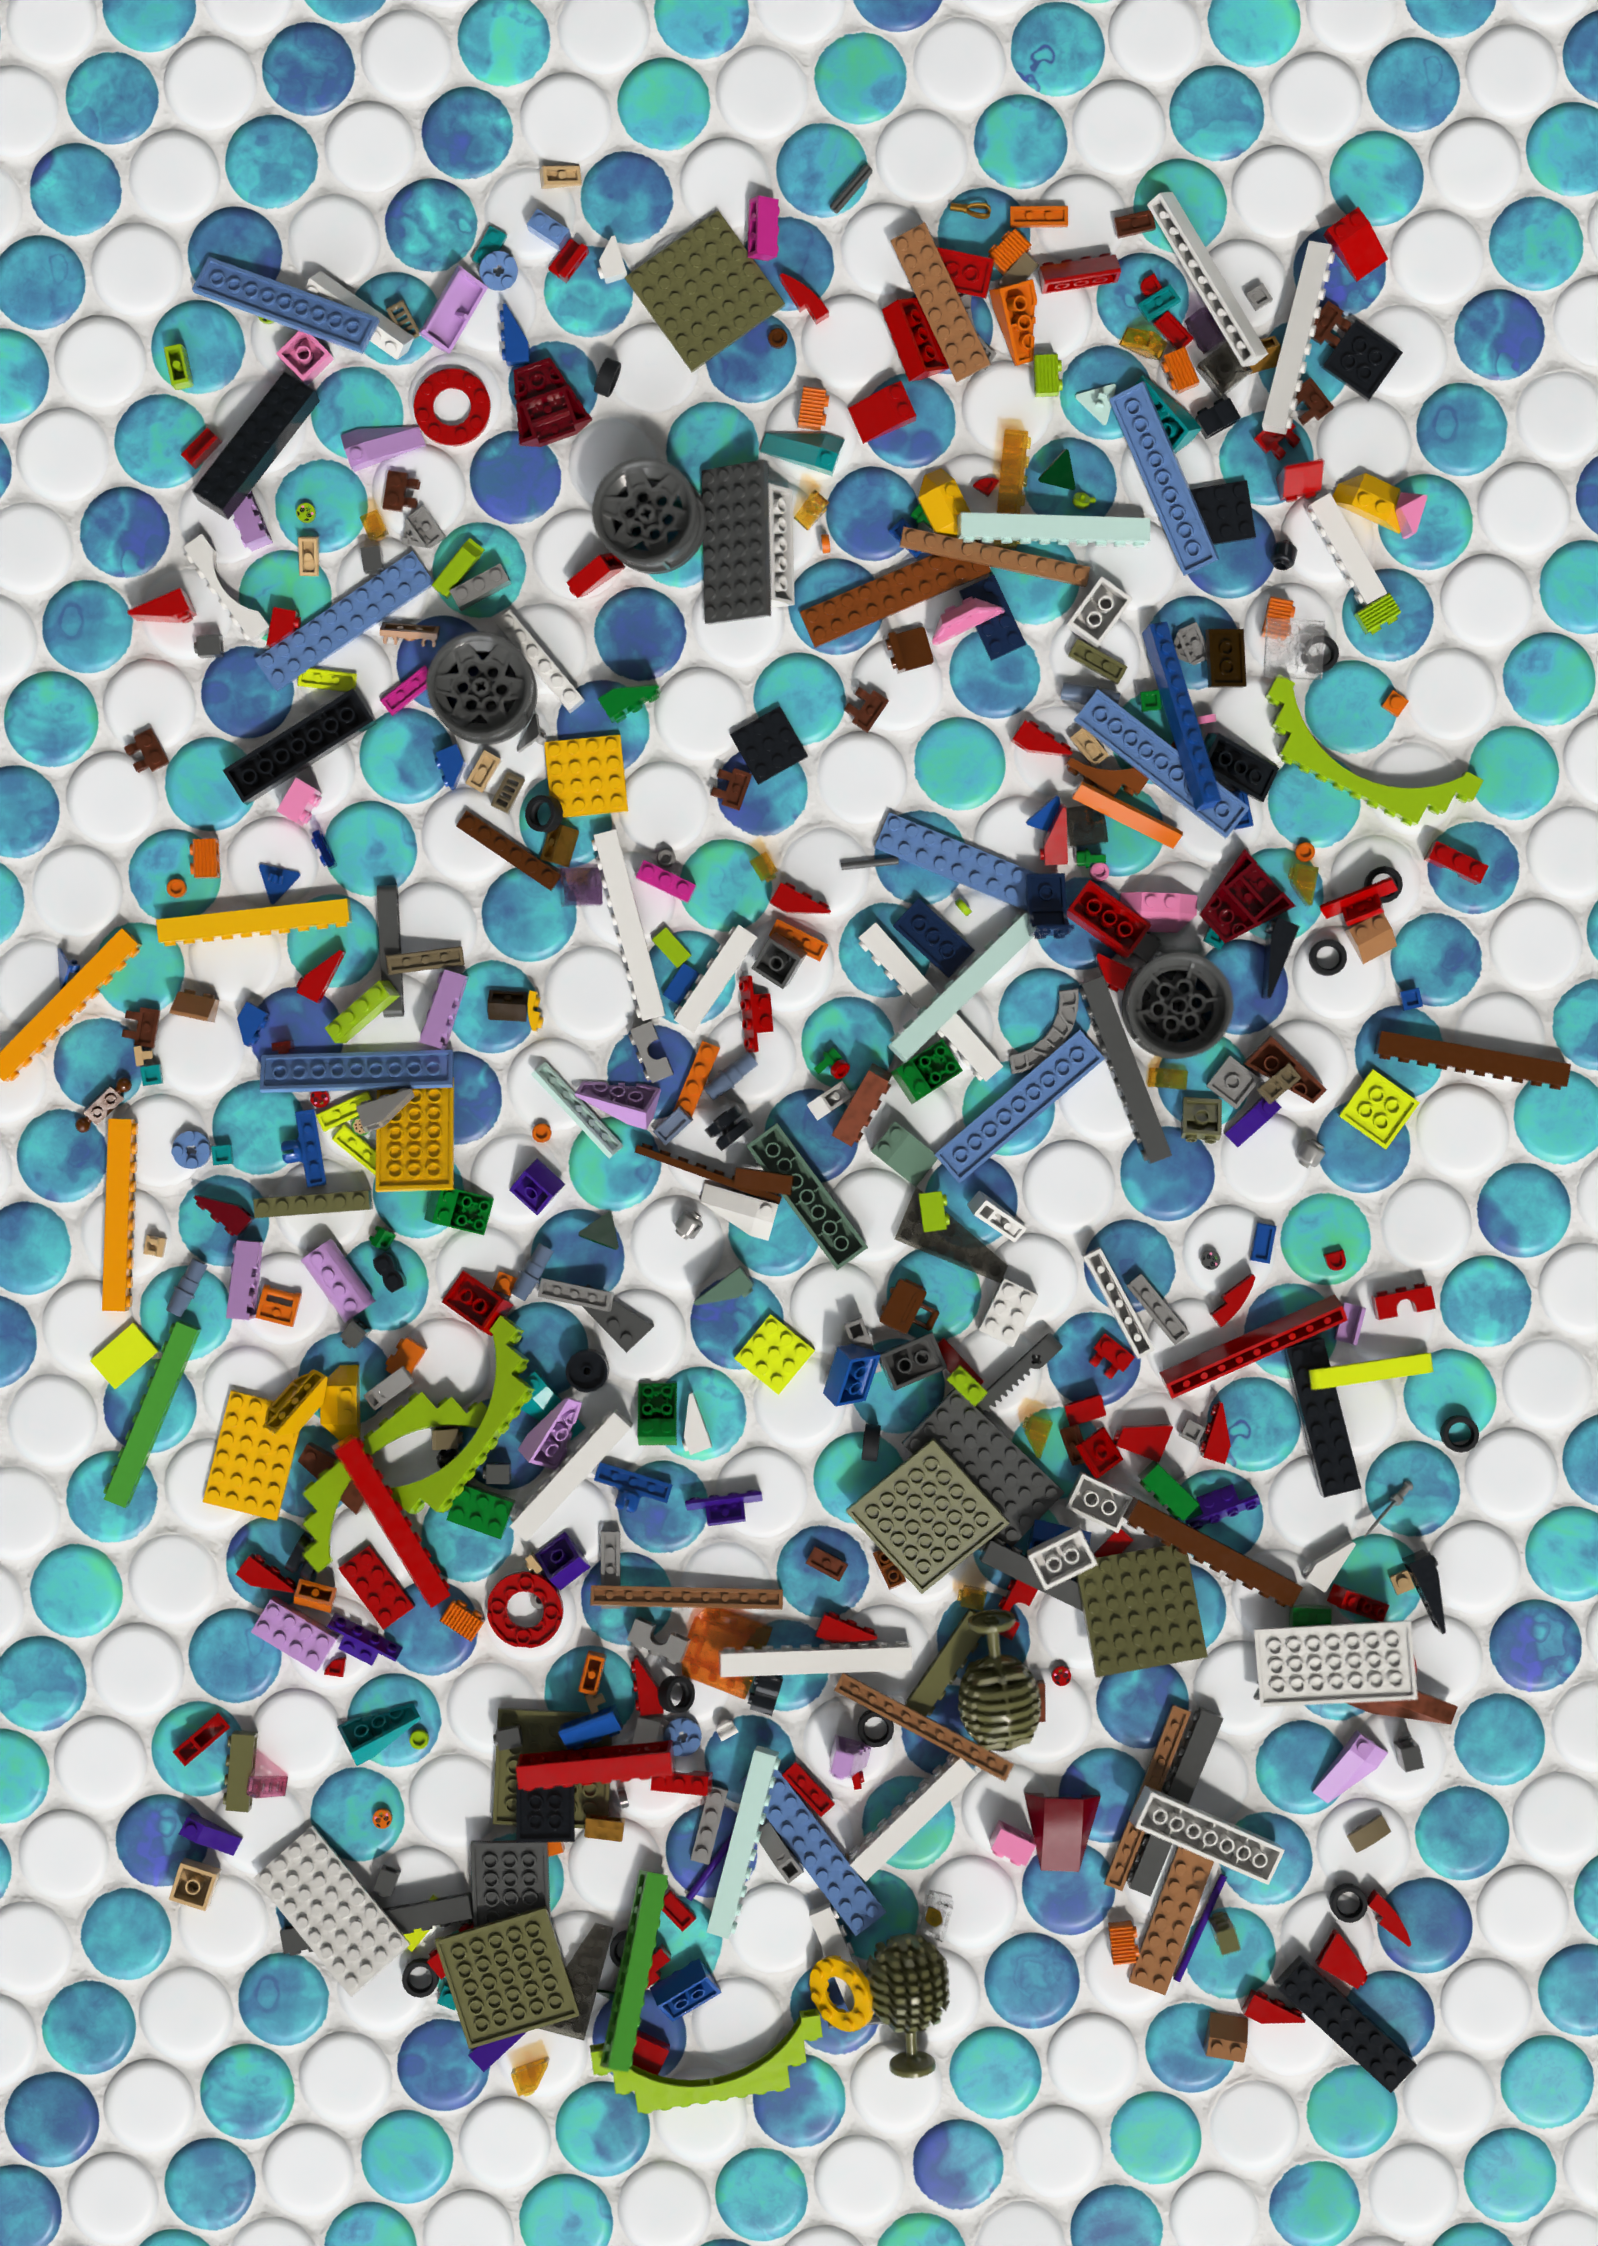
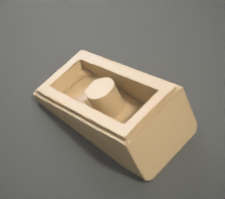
M580 165L542 166L540 169L541 189L582 185Z
M299 536V576H319V536Z

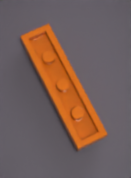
M702 1041L674 1111L679 1106H682L691 1117L693 1116L703 1087L719 1053V1047Z

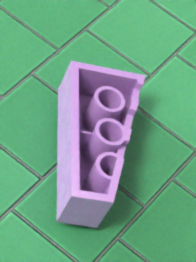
M250 491L233 513L235 517L233 521L236 528L240 530L244 547L255 551L273 543L254 495Z
M445 969L443 973L440 972L437 981L439 986L437 991L433 993V1004L427 1012V1021L421 1031L420 1043L446 1050L468 981L467 976Z
M237 1240L233 1245V1255L235 1256L234 1263L232 1262L231 1265L232 1277L229 1285L226 1318L251 1320L256 1317L263 1242Z
M835 1735L829 1757L830 1773L838 1779L850 1778L867 1766L871 1747L867 1746L864 1742Z

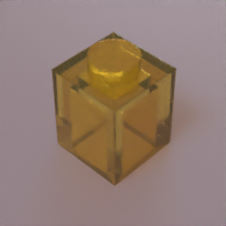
M377 509L360 516L371 541L379 542L386 538L385 535L389 534Z
M767 852L750 861L761 882L766 881L769 883L777 878L775 874L778 873V870Z
M963 1585V1589L958 1591L957 1601H960L961 1607L983 1611L987 1591L983 1588Z

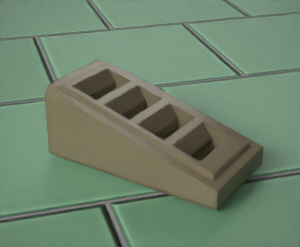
M404 300L386 309L395 324L400 327L410 321L412 325L404 328V330L407 332L414 328L415 332L411 335L415 338L421 336ZM403 307L404 311L394 316L393 312ZM406 314L408 318L398 323L396 319Z
M507 772L492 800L491 806L509 814L525 779ZM509 778L518 782V786L509 783ZM507 785L515 789L514 793L505 789V786ZM504 792L512 796L511 799L502 796V793ZM499 799L507 802V806L499 803Z

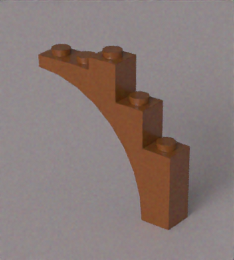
M1173 742L1170 746L1177 750L1175 742ZM1072 757L1065 765L1068 767L1067 771L1074 776H1081L1084 778L1083 782L1091 786L1094 785L1097 789L1113 797L1121 786L1124 787L1123 790L1131 796L1135 794L1137 796L1149 780L1135 768L1123 770L1098 769L1085 765Z

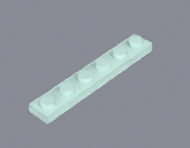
M544 1062L531 1074L609 1159L623 1147L622 1143L584 1102L575 1096L572 1089L547 1062Z

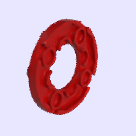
M450 368L437 371L427 377L417 390L414 399L416 421L422 432L429 439L440 445L453 447L466 445L477 439L489 422L491 411L489 394L483 383L476 376L465 370ZM447 389L463 391L471 402V411L468 418L458 425L449 426L443 424L436 418L434 413L436 397Z
M516 1572L504 1577L496 1584L488 1598L487 1617L491 1628L501 1640L514 1647L534 1648L545 1644L555 1635L563 1620L564 1607L559 1591L547 1578L533 1572ZM530 1592L540 1598L544 1614L542 1620L537 1625L525 1628L518 1626L511 1620L508 1615L507 1606L514 1594Z

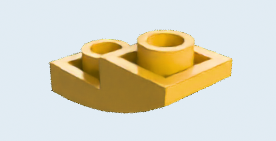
M529 990V1023L531 1029L538 1032V1028H542L544 1017H541L542 1013L535 1011V1008L539 1007L541 997L538 996V992Z

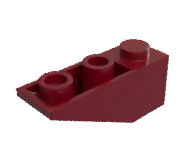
M201 1195L193 1197L197 1201L196 1205L202 1210L207 1209L211 1213L210 1217L215 1222H221L225 1225V1231L231 1236L234 1234L236 1236L241 1235L255 1219L241 1205Z

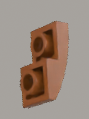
M881 1549L873 1553L889 1590L907 1582L904 1574Z

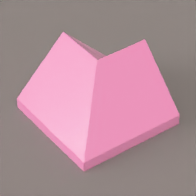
M1400 493L1395 512L1402 538L1407 539L1417 533L1427 495Z

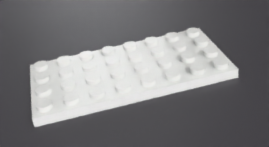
M1411 1620L1254 1629L1260 1707L1418 1699Z
M314 1826L307 1829L254 1877L256 1882L350 1997H353L411 1944Z

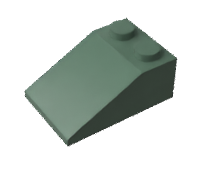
M895 1121L871 1150L872 1153L915 1187L938 1160L932 1150Z
M739 1266L698 1297L693 1303L697 1306L734 1299L741 1295L746 1297L753 1291L754 1283L743 1268Z

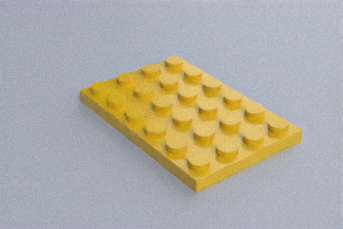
M453 1077V1088L412 1089L415 1097L384 1127L376 1129V1192L454 1190ZM400 1089L377 1090V1099L385 1094H395Z
M234 1390L230 1391L203 1498L204 1503L275 1521L278 1520L300 1431L277 1436L263 1427L267 1409L274 1402L273 1400Z

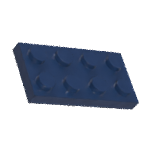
M995 575L959 590L962 600L969 597L977 598L1005 609L1004 613L975 626L990 661L1026 645Z
M919 898L892 926L948 979L975 951Z

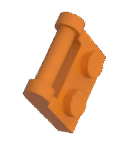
M264 1284L255 1318L294 1327L302 1293L296 1292L294 1294L271 1288L270 1285ZM268 1295L293 1301L292 1306L268 1301Z

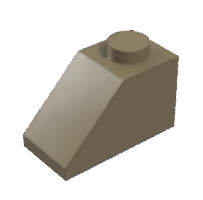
M436 1427L432 1431V1450L455 1449L460 1446V1443H463V1432H460V1427Z

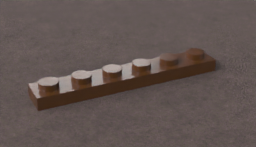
M468 811L464 813L456 825L460 830L550 891L554 889L562 877L561 874Z

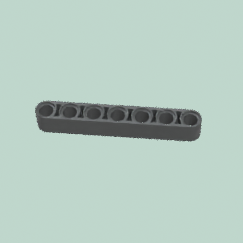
M378 885L377 905L381 980L390 981L400 995L383 1011L384 1018L404 1017L402 973L388 975L385 958L387 955L401 954L398 886Z

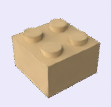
M184 1858L179 1865L169 1900L206 1911L210 1906L221 1869Z

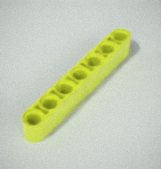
M1420 1353L1308 1370L1311 1390L1434 1372L1431 1353Z

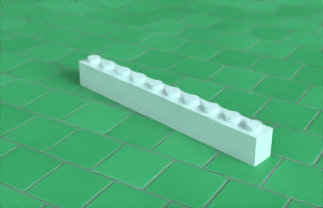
M961 512L957 516V539H963V542L967 543L975 542V540H982V543H993L994 540H1001V543L1004 544L1013 543V541H1020V544H1031V541H1039L1041 545H1048L1050 542H1058V545H1069V542H1076L1078 546H1086L1088 543H1095V546H1107V543H1111L1115 547H1124L1126 544H1133V547H1144V544L1150 542V518Z
M1024 913L1022 916L1018 914L1011 921L1013 925L1009 929L1005 927L997 934L1000 938L996 942L991 940L984 947L986 951L982 955L978 953L971 960L973 964L969 968L965 966L957 973L960 977L955 982L951 979L944 986L946 990L942 994L938 992L930 1000L932 1004L928 1008L923 1006L917 1012L919 1017L915 1021L910 1019L903 1026L905 1030L901 1034L897 1032L890 1039L892 1043L888 1047L904 1063L1034 937L1029 936L1027 913Z
M758 1745L754 1750L707 1933L729 1939L730 1935L736 1932L738 1925L735 1922L736 1915L740 1916L743 1904H740L741 1897H745L747 1886H744L746 1879L749 1880L752 1868L749 1867L750 1862L755 1860L757 1850L754 1849L755 1843H759L762 1834L759 1831L760 1824L764 1825L766 1819L764 1809L765 1806H769L771 1795H768L769 1790L774 1787L776 1777L773 1776L774 1771L779 1769L781 1759L778 1758V1751Z

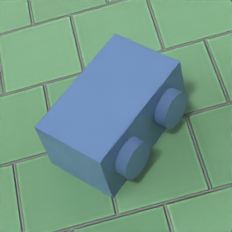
M536 209L527 223L529 232L560 252L571 237L568 228L539 209Z

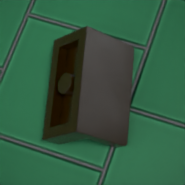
M490 990L488 997V1019L526 1022L528 992Z

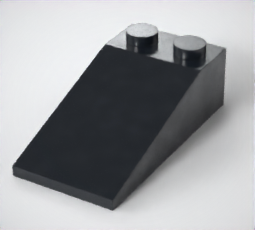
M1208 733L1204 740V745L1215 780L1232 789L1241 791L1253 799L1264 802L1279 768L1220 733Z
M1279 917L1268 922L1265 928L1267 935L1265 937L1263 999L1272 997L1300 927Z
M1421 1549L1403 1558L1402 1561L1410 1574L1435 1629L1445 1634L1446 1628L1439 1573L1436 1568L1438 1562L1434 1555Z

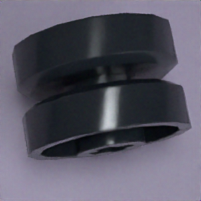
M737 1104L729 1111L723 1112L713 1120L714 1123L705 1129L710 1138L717 1136L720 1132L723 1134L715 1143L721 1151L754 1126L748 1118H744L738 1123L735 1121L743 1114V1111Z
M587 1348L578 1351L570 1358L566 1366L568 1382L580 1392L596 1391L603 1386L609 1376L608 1360L601 1352L595 1349ZM586 1367L590 1368L591 1372L588 1375L585 1374L586 1370H584V1368Z
M305 1531L292 1551L285 1569L294 1573L303 1564L300 1577L309 1581L316 1570L303 1554L305 1553L304 1549L314 1542L315 1538Z

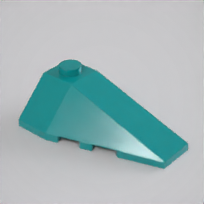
M1141 375L1135 385L1141 382L1146 383L1176 454L1192 442L1202 427L1185 409L1147 377Z
M766 433L760 452L833 476L845 439L827 433Z
M535 1370L524 1380L535 1390L532 1393L531 1399L524 1403L521 1410L541 1422L563 1400L540 1372ZM578 1418L572 1426V1437L570 1440L574 1439L586 1428Z
M412 1703L391 1708L389 1712L380 1714L379 1712H374L372 1716L362 1718L357 1716L337 1727L356 1766L374 1758L417 1723L421 1717Z

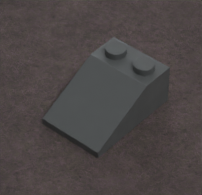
M933 1333L880 1353V1364L891 1390L894 1391L947 1369Z

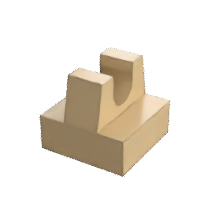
M141 1046L134 1047L136 1067L144 1066V1060L153 1059L152 1050L142 1052Z
M147 1235L143 1254L163 1258L167 1238Z
M584 1693L591 1714L598 1712L597 1706L605 1702L603 1694L600 1693L593 1696Z

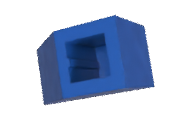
M457 744L435 752L437 758L434 759L438 769L442 768L444 776H442V780L445 786H449L451 790L456 789L466 765Z
M246 1002L237 1017L243 1043L248 1047L257 1043L260 1038L258 1033L261 1028L264 1029L270 1020L268 1012L250 1002Z

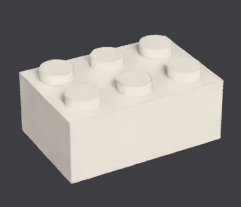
M1101 577L1066 627L1097 649L1133 599Z
M1002 1278L978 1330L1014 1347L1039 1295Z
M1080 1471L1064 1506L1066 1509L1118 1533L1125 1520L1123 1516L1133 1496Z
M1079 1525L1027 1550L1028 1557L1045 1590L1098 1565Z

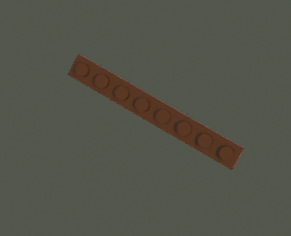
M642 1143L641 1146H636L635 1153L780 1204L782 1197L778 1196L779 1193L734 1187L735 1176L728 1178L724 1176L725 1172L717 1169H714V1172L706 1170L707 1166L696 1162V1165L688 1163L689 1159L678 1156V1159L670 1157L671 1153L660 1149V1152L652 1150L653 1146Z

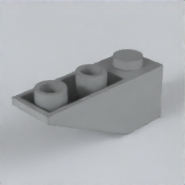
M403 1088L395 1094H385L377 1100L363 1101L359 1106H356L365 1133L384 1127L415 1097L412 1089Z
M862 1317L844 1324L851 1344L875 1351ZM878 1362V1365H877V1368H876L875 1373H878V1372H881V1371H882L879 1362Z
M402 1366L363 1396L375 1411L415 1381L412 1379L410 1372Z
M768 1821L759 1828V1831L762 1832L759 1842L777 1870L789 1884L804 1872V1867Z

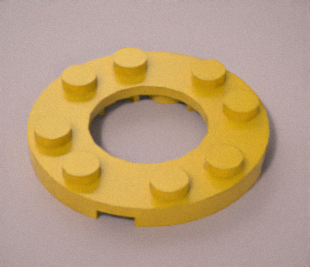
M837 1955L827 1956L814 1965L809 1980L811 1999L821 2013L822 2018L834 2027L847 2032L860 2030L867 2025L874 2014V2011H872V2000H874V1997L871 1996V1988L864 1973L853 1962H846L841 1959V1956ZM831 1977L842 1979L851 1988L855 2002L851 2011L847 2012L845 2009L837 2008V2004H833L830 2000V1993L827 1992V1988L829 1987L828 1980Z

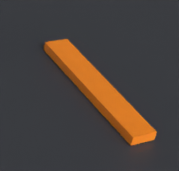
M1083 781L1072 796V799L1172 849L1183 836V831Z

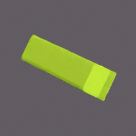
M469 538L431 586L448 599L451 595L449 590L461 583L485 549Z

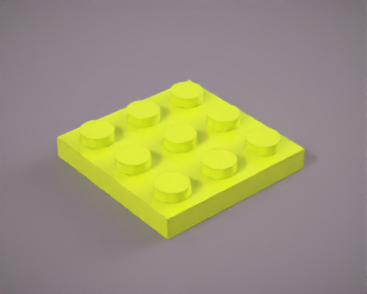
M1371 1069L1338 1116L1386 1150L1420 1102L1374 1069Z
M770 1314L734 1359L779 1395L815 1350Z

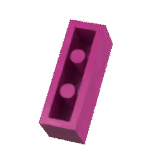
M758 195L749 200L747 258L769 261L777 257L779 251L777 245L779 234L778 216L780 212L778 206L779 199Z
M645 860L636 875V879L688 904L697 887L695 884Z

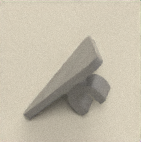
M537 714L533 715L517 748L519 753L535 741L543 745L547 740L545 738L546 733L540 730Z

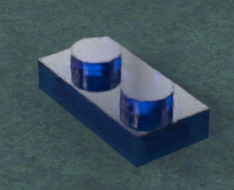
M320 830L312 832L314 838L311 841L315 849L319 848L322 854L319 857L323 866H327L330 869L337 867L338 865Z

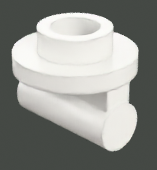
M727 1719L721 1720L715 1729L721 1741L738 1733L733 1721Z

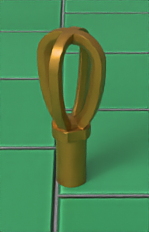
M980 202L970 204L951 203L950 211L964 212L975 218L987 219L990 217L991 207L987 203ZM970 208H981V209H987L988 212H987V213H978V212L971 211V210H969V209H970Z

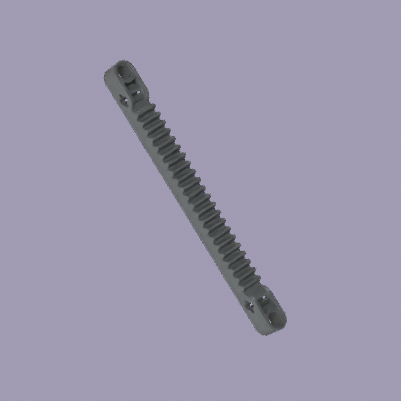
M1049 1332L986 1390L988 1393L975 1407L984 1416V1411L991 1412L989 1406L996 1407L995 1400L1001 1402V1395L1008 1396L1007 1389L1013 1391V1384L1019 1386L1018 1379L1024 1381V1374L1030 1376V1368L1040 1369L1063 1348L1062 1344ZM1032 1355H1040L1038 1358L1040 1361L1038 1363H1031L1033 1360Z

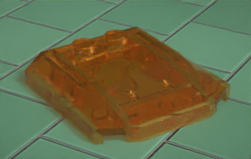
M705 1608L694 1617L687 1635L691 1642L681 1662L682 1675L745 1700L754 1676L721 1677L719 1675V1651L725 1647L743 1650V1647L746 1646L762 1649V1646L767 1645L773 1627L728 1609Z

